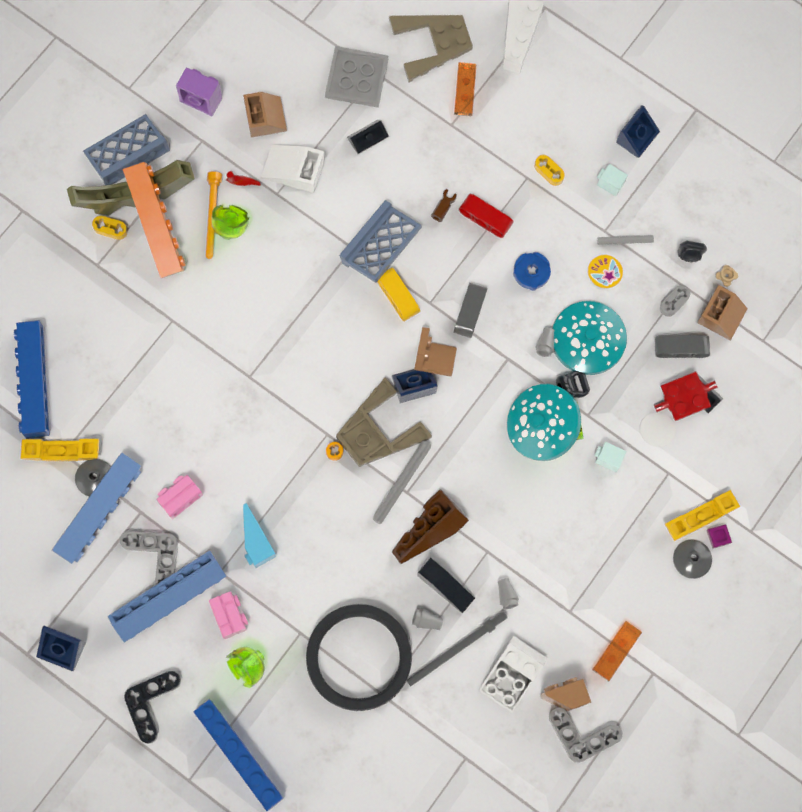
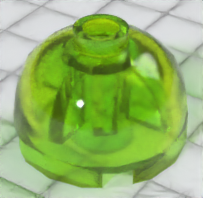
M223 205L216 206L212 210V228L223 239L238 238L244 234L248 227V213L235 205H229V208H223Z
M245 646L232 651L226 656V658H229L227 665L237 680L240 677L245 682L242 685L251 688L262 679L265 672V664L263 661L264 656L259 650L256 651Z

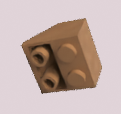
M264 92L243 95L251 137L287 131L281 97Z
M718 285L697 323L731 341L748 308L735 293Z
M577 677L562 682L563 686L561 687L558 684L546 687L544 689L545 692L540 695L541 699L559 708H563L565 711L591 703L584 680H577Z

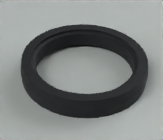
M353 604L334 610L318 623L308 641L306 665L311 682L322 697L342 709L366 711L386 704L403 688L411 669L412 652L406 632L393 616L375 606ZM352 617H366L380 622L392 633L399 648L400 661L394 679L383 691L367 698H350L333 690L324 680L318 664L320 644L326 633L338 622Z

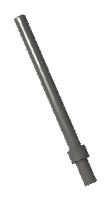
M502 612L492 620L488 619L478 630L408 678L407 683L411 687L487 632L491 633L494 631L497 625L508 618L506 614Z

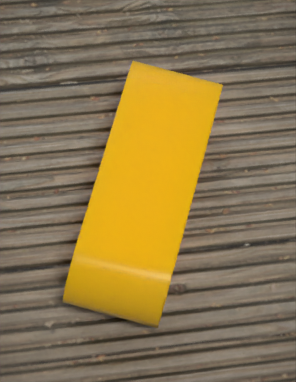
M391 267L386 270L377 282L400 318L405 322L420 313V308L395 269Z

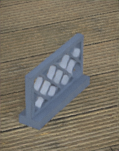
M146 114L83 150L105 185H113L125 178L124 168L142 162L148 164L170 151L166 139L159 133ZM145 121L147 122V130L138 129L140 124ZM131 132V139L122 138L123 134ZM137 133L145 134L143 141L135 140ZM149 135L158 137V139L152 142H147ZM111 141L117 142L115 149L107 148V144ZM121 143H128V144H129L128 149H127V150H121V149H119L120 144H121ZM133 144L142 145L141 149L131 151ZM94 151H101L99 158L91 157L90 154ZM105 152L113 153L111 160L103 159ZM117 153L126 155L124 159L116 160ZM101 163L110 164L109 168L103 171L100 170Z
M385 200L339 256L342 264L352 267L377 283L422 226L393 208L391 203ZM393 214L399 217L400 222L389 224V219ZM403 226H414L411 232H403ZM400 227L401 234L391 235L390 228ZM380 230H388V236L378 238L377 233ZM402 238V243L399 246L392 247L391 240ZM389 240L390 247L379 249L378 242ZM376 243L377 250L366 251L368 244ZM381 253H391L388 260L381 261ZM377 254L378 261L368 263L367 256ZM359 257L365 258V264L357 265L354 261ZM379 266V271L375 276L369 273V267Z

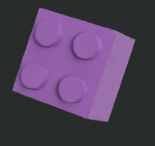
M185 68L176 84L180 102L213 116L222 100L218 80L211 76H204L196 69Z

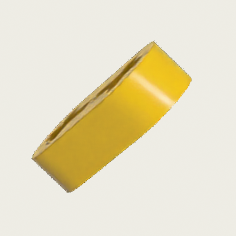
M547 155L538 156L534 165L535 170L551 185L558 186L562 184L565 177L564 171ZM540 162H546V167L544 165L542 167L539 166ZM553 174H554V175L559 174V175H560V176H559V179H558V178L553 179V178H552V177H553Z
M97 216L92 221L94 231L100 235L117 240L124 239L127 236L128 230L122 221L105 216ZM101 222H104L105 226H101V228H99L97 224H101ZM119 227H121L123 232L119 231V233L116 234V231L114 229H119Z

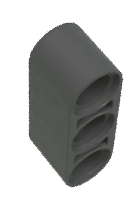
M469 283L453 333L472 338L488 288Z
M656 336V357H709V336Z

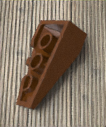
M441 489L423 506L424 512L419 518L416 517L414 519V526L410 532H406L393 549L392 553L400 564L453 536L469 521L464 513Z

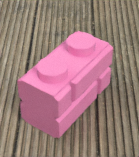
M182 475L174 480L172 487L169 489L164 488L158 493L159 497L156 500L172 520L203 496L200 489L188 475L184 477Z
M227 592L209 600L224 639L246 631L245 625L248 622L245 614H240L238 607L241 604L237 595L233 596L232 592Z

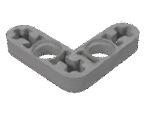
M127 531L121 535L120 544L126 550L158 552L155 585L164 579V574H160V571L171 572V575L175 573L178 542L172 534ZM128 536H131L133 540H138V536H141L139 540L140 547H137V542H131L130 546H127L124 540L128 539ZM152 537L154 539L153 546L145 547L143 544L144 539ZM168 538H170L171 542H174L173 545L169 546V552H173V555L168 553L162 554V551L166 552L167 550L166 545L163 543L167 542ZM166 557L172 560V565L169 568L161 566V561Z
M557 707L549 713L550 723L567 755L573 762H583L618 743L622 738L623 733L620 727L610 725L581 740L565 709ZM556 711L558 713L563 714V717L561 718L563 724H565L566 722H568L569 724L568 726L562 727L560 730L557 727L561 726L559 720L555 721L553 719V717H555ZM565 729H570L573 732L574 736L571 741H566L563 738L562 734ZM610 729L612 731H617L618 734L615 735L616 739H607L606 742H608V744L605 745V741L602 738V736H600V734L603 733L604 737L610 734ZM592 738L600 740L601 746L599 749L594 750L590 747ZM585 742L586 748L591 754L588 755L587 751L580 754L582 758L574 757V748L578 750L583 749L585 746L582 744Z

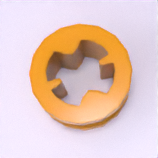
M338 442L329 443L326 447L327 457L333 461L339 460L343 456L342 445ZM338 447L339 454L331 455L330 449Z

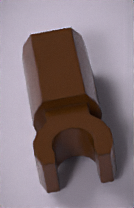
M448 189L444 190L443 200L439 201L431 215L438 222L443 221L451 207L450 204L454 203L457 197L455 193L452 198H448L446 196Z

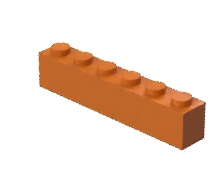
M142 162L124 168L123 172L160 278L184 271L185 261L183 256L178 254L179 244L176 237L173 238L171 234L173 226L170 219H166L165 212H167L164 202H160L158 195L161 192L158 184L153 182L152 176H154L152 166Z

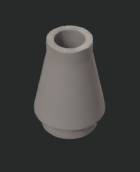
M544 328L535 347L536 353L542 357H550L554 352V330L552 328Z
M509 579L499 580L497 583L499 586L500 605L503 606V609H511L518 606L519 598Z
M416 609L412 624L416 625V628L440 630L443 623L442 618L424 609Z

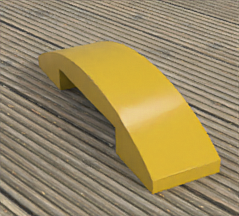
M22 439L21 459L84 461L98 459L99 439H79V441Z
M729 490L686 514L665 523V526L673 540L676 541L736 510L740 505L732 491Z

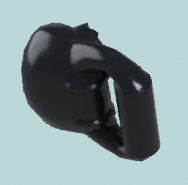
M684 241L680 244L677 252L681 260L692 263L701 260L703 254L707 251V247L704 243Z
M573 371L566 375H560L556 379V385L569 392L575 398H582L589 394L590 387L586 375L582 372ZM575 376L579 378L583 393L578 391L579 388H577Z

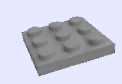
M335 46L325 98L378 108L388 55Z

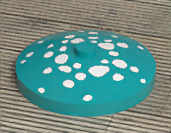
M582 301L568 306L559 314L552 328L554 330V353L558 360L571 371H579L585 375H597L610 370L619 362L626 349L627 332L622 319L613 309L599 302Z
M538 384L523 391L513 402L507 418L508 436L514 448L523 456L536 461H550L564 455L576 442L581 428V413L576 400L569 392L552 384Z

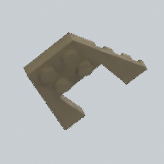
M463 15L389 16V22L394 35L428 27L437 53L436 56L404 63L408 82H412L414 78L420 75L423 76L431 69L440 67L445 62L451 59L454 60L473 49Z
M386 377L383 378L382 382L373 390L367 400L336 435L337 440L359 467L432 438V435L420 421L390 443L368 414L397 393Z

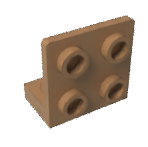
M422 327L414 370L451 377L457 348L431 343L432 337L429 336L430 328Z

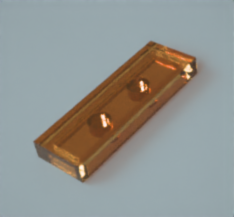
M458 63L454 115L472 116L476 64Z
M625 621L592 670L609 682L642 632Z

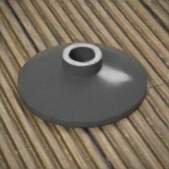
M100 459L87 460L82 463L75 474V483L79 491L90 497L111 466ZM93 473L97 474V477L94 480L90 479V476Z
M687 540L679 544L675 549L673 562L681 575L696 579L704 576L710 570L712 555L704 543L697 540ZM691 555H696L697 561H693Z

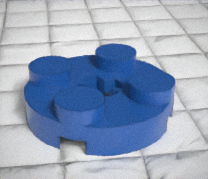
M537 252L522 254L514 265L513 276L520 286L531 291L543 287L551 275L548 259ZM531 267L532 269V267H535L536 274H529L527 268Z

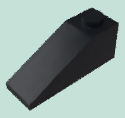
M432 558L426 562L417 574L421 580L462 614L475 599L451 574Z

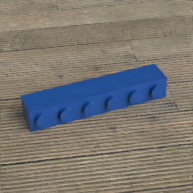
M40 321L16 323L17 329H14V339L17 341L18 346L15 348V357L18 359L19 365L16 366V376L19 377L17 394L20 396L18 413L21 414L19 432L25 438L49 436L43 325Z
M209 699L193 711L266 811H269L284 799L212 700Z

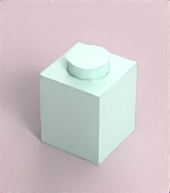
M609 164L606 169L602 168L598 174L599 182L597 186L617 196L628 175Z
M605 442L602 447L598 446L594 456L597 459L595 463L617 472L627 451Z

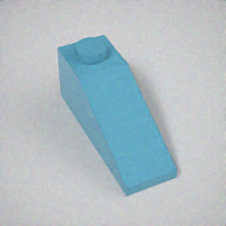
M246 503L243 505L244 539L247 552L244 556L249 565L254 564L255 568L275 558L276 554Z

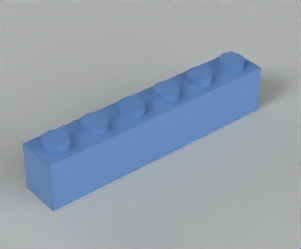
M120 453L52 548V551L71 564L74 561L78 562L84 554L82 552L84 546H89L96 536L93 534L96 529L101 530L107 522L105 517L108 512L112 514L117 508L118 503L116 501L120 496L124 497L129 491L128 484L130 481L133 480L135 482L141 474V471H139L141 465L125 454Z
M208 551L110 614L108 618L115 631L125 643L146 628L151 627L155 622L168 616L172 611L185 605L189 600L202 594L206 589L219 583L226 575L211 551Z

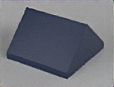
M640 106L620 131L616 141L617 144L637 158H640L660 132L645 106Z
M413 369L392 375L400 403L436 394L437 382L432 373Z
M43 626L36 658L73 672L86 642Z

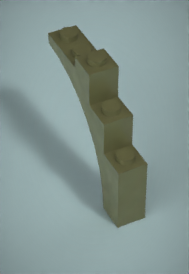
M175 160L166 167L154 172V176H152L154 184H158L161 192L158 195L159 199H167L195 179L190 162ZM127 182L97 187L70 186L66 189L71 206L94 209L95 214L109 216L122 206L136 207Z

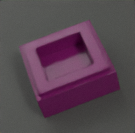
M726 524L706 530L712 549L732 543Z

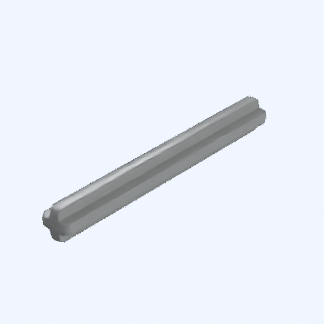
M422 441L373 516L375 522L382 524L431 449L429 442Z

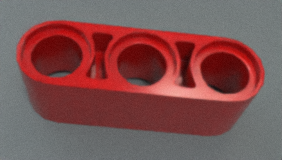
M469 194L459 208V212L463 216L499 238H503L514 223L508 215L473 194Z

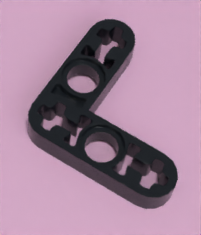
M168 671L130 687L124 694V699L137 734L144 743H153L158 737V731L147 701L175 690L180 686L181 677L174 671ZM170 675L177 677V680L174 681L175 685L172 686L168 683L164 685L166 689L162 691L159 679L162 678V682L169 680L168 676ZM150 683L158 685L157 693H148L147 687ZM132 691L139 693V696L136 697L138 704L143 702V706H137L133 710L132 706H136L135 702L129 700ZM141 709L145 710L147 714L146 719L138 721L135 716L136 712ZM149 721L151 724L147 725L149 731L154 732L150 740L143 737L146 733L144 727L139 728V725L146 724Z

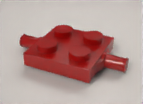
M693 372L661 385L664 401L654 405V407L657 408L656 412L668 408L674 420L678 421L710 408L711 405L707 398V392L718 388L714 380L704 385L700 381L697 372Z

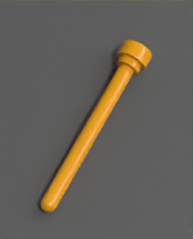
M215 171L207 173V182L210 185L206 241L207 259L213 257L217 187L222 182V174Z

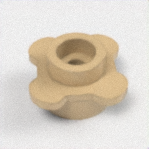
M724 265L722 270L716 273V279L721 280L726 287H729L731 282L738 278V273L729 265Z

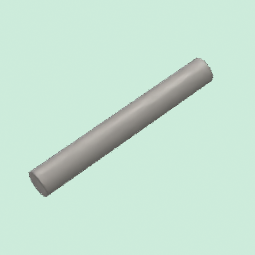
M653 235L597 238L598 245L654 242Z

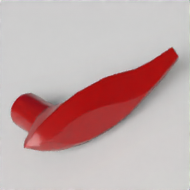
M232 171L226 174V181L234 185H261V182L253 178L234 175Z

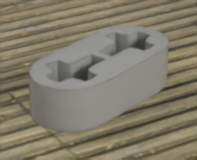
M684 285L677 286L660 305L661 313L667 317L673 316L689 299L691 294L689 288ZM682 291L685 293L684 297L682 296L679 300L676 299L679 293ZM673 302L672 310H666V305H670Z

